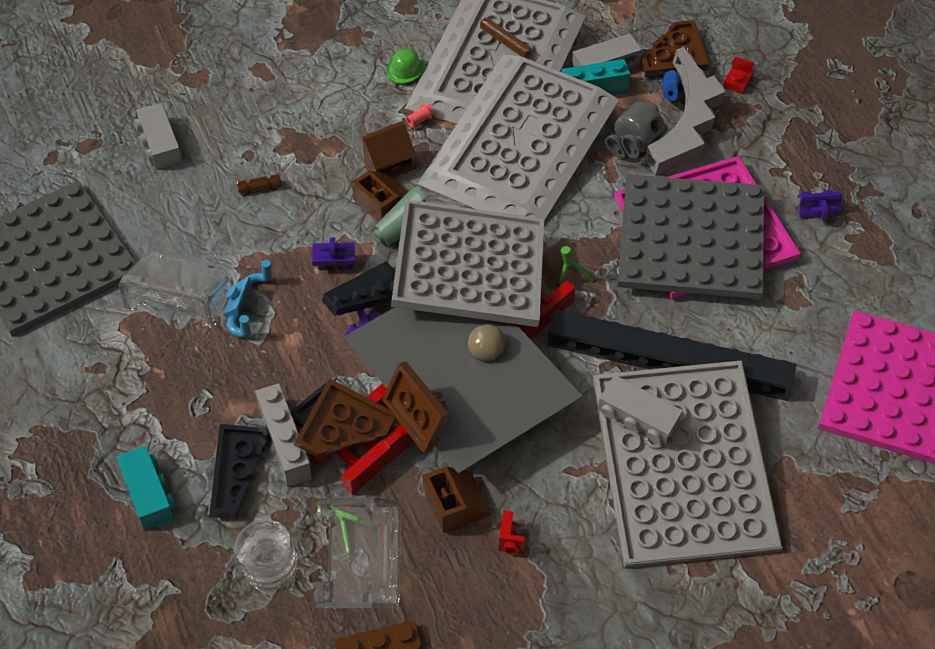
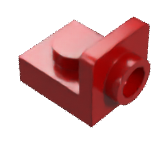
M735 56L732 61V67L724 80V88L744 94L752 79L754 62Z
M503 510L498 551H504L510 555L524 554L526 537L516 535L518 522H513L514 512Z

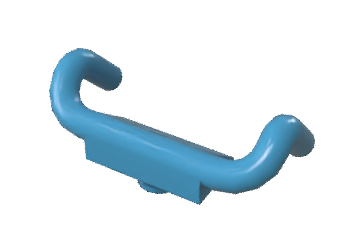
M269 260L261 262L262 273L249 275L237 282L226 293L229 301L223 315L228 318L227 328L229 332L236 337L244 338L250 334L249 317L243 315L239 318L252 284L268 282L271 279L272 270ZM238 318L240 322V328L236 325Z

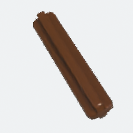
M484 17L480 21V28L521 57L527 58L532 53L530 46L489 18Z

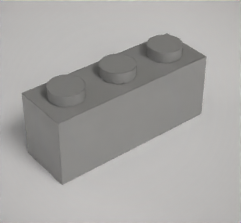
M631 34L623 35L573 51L572 67L624 59L628 69L641 64L642 49Z
M162 103L137 109L138 119H134L137 131L143 132V134H140L143 147L148 146L146 154L149 163L154 162L156 170L182 163L180 150Z
M616 375L612 377L602 393L598 404V410L604 416L611 419L615 418L628 429L637 430L645 434L649 440L655 443L660 442L664 445L667 444L680 422L683 411Z

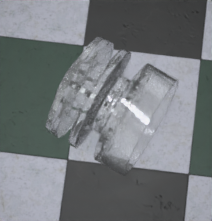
M268 519L258 520L247 525L238 534L235 541V554L246 579L252 586L264 591L278 590L295 577L299 567L298 556L291 537L282 524Z

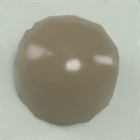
M490 324L479 325L470 333L468 349L474 358L484 362L491 361L504 352L505 337L496 326Z

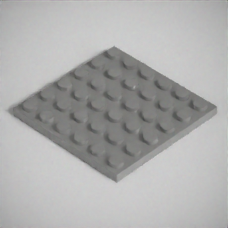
M405 199L391 307L538 327L540 320L544 219Z

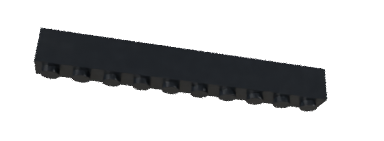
M556 310L548 333L549 347L649 370L742 361L749 393L784 401L789 400L797 366L796 363H791L787 360L769 358L761 354H751L738 349L720 347L712 343L698 342L689 338L668 335L663 332L649 331L641 327H632L618 322L597 319L592 316L587 317L574 314L570 311Z

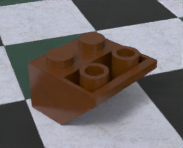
M403 121L362 137L364 163L367 171L385 173L395 178L417 168L416 152Z
M369 170L352 181L353 200L378 222L408 193L389 174Z
M446 466L422 475L423 492L443 533L491 515V511L471 471L464 470L458 474L454 468Z

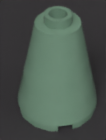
M417 186L411 189L375 225L376 231L374 234L381 244L385 242L389 245L400 241L405 199L426 202V196Z

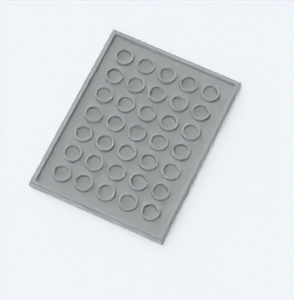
M742 361L593 375L597 408L599 398L612 377L616 375L683 410L680 422L666 445L649 440L645 434L637 430L628 429L619 420L608 418L598 410L624 568L782 551V543Z

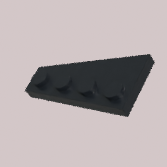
M385 261L324 293L322 302L334 316L390 303L392 301L396 271Z
M228 424L219 425L209 517L236 519L269 437L268 428Z

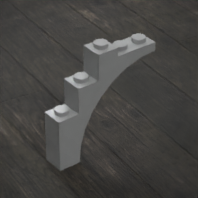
M685 47L676 50L673 60L685 91L684 113L669 133L647 146L644 160L655 175L701 156L705 144L701 134L711 130L715 120L712 108L722 104L726 92L723 84L718 82L715 76L706 78L704 71L697 66L693 56L687 52Z

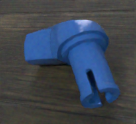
M674 70L666 72L662 81V94L669 101L676 100L678 87L683 85L679 73Z

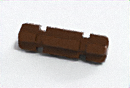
M279 174L270 175V178L264 176L249 179V182H246V180L237 182V189L240 195L247 194L248 191L258 192L268 190L269 187H281Z

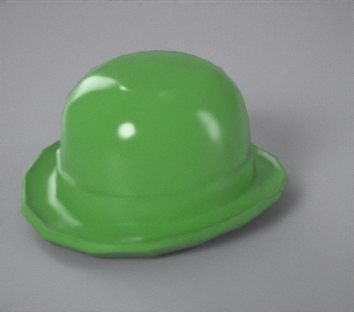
M401 49L389 61L387 75L395 83H411L424 73L426 63L412 49Z

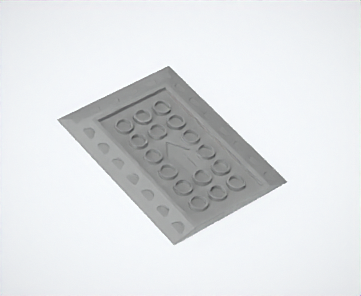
M461 0L405 109L415 112L421 108L422 104H430L435 112V115L432 116L433 118L457 124L503 54L520 56L480 28V21L484 17L489 18L530 46L532 53L526 59L560 72L586 16L565 5L546 0Z
M503 54L417 185L473 209L541 218L545 221L619 102V99L600 87L532 60Z

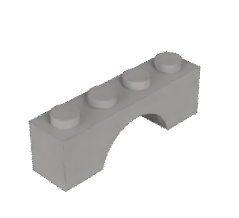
M280 384L256 390L258 408L265 427L268 428L287 487L311 480L310 464L304 450L294 446L298 432Z

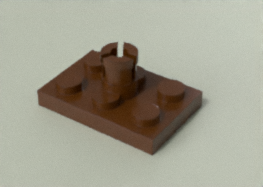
M407 361L398 363L382 401L422 452H431L450 415L445 409V400L438 401V399L444 398V396L438 391L431 392Z

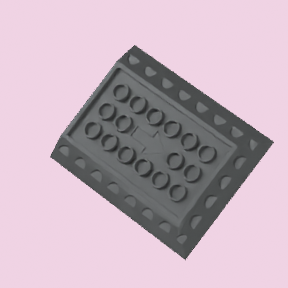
M395 307L344 336L345 340L386 388L392 379L398 363L407 361L431 392L438 391L443 394L444 398L438 399V401L445 400V409L450 415L435 446L458 474L583 397L516 324ZM490 324L502 331L505 337V348L502 355L494 360L484 362L474 358L470 353L468 338L470 333L479 325Z

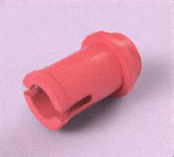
M422 104L420 109L406 116V121L411 128H415L427 119H432L435 112L430 104Z

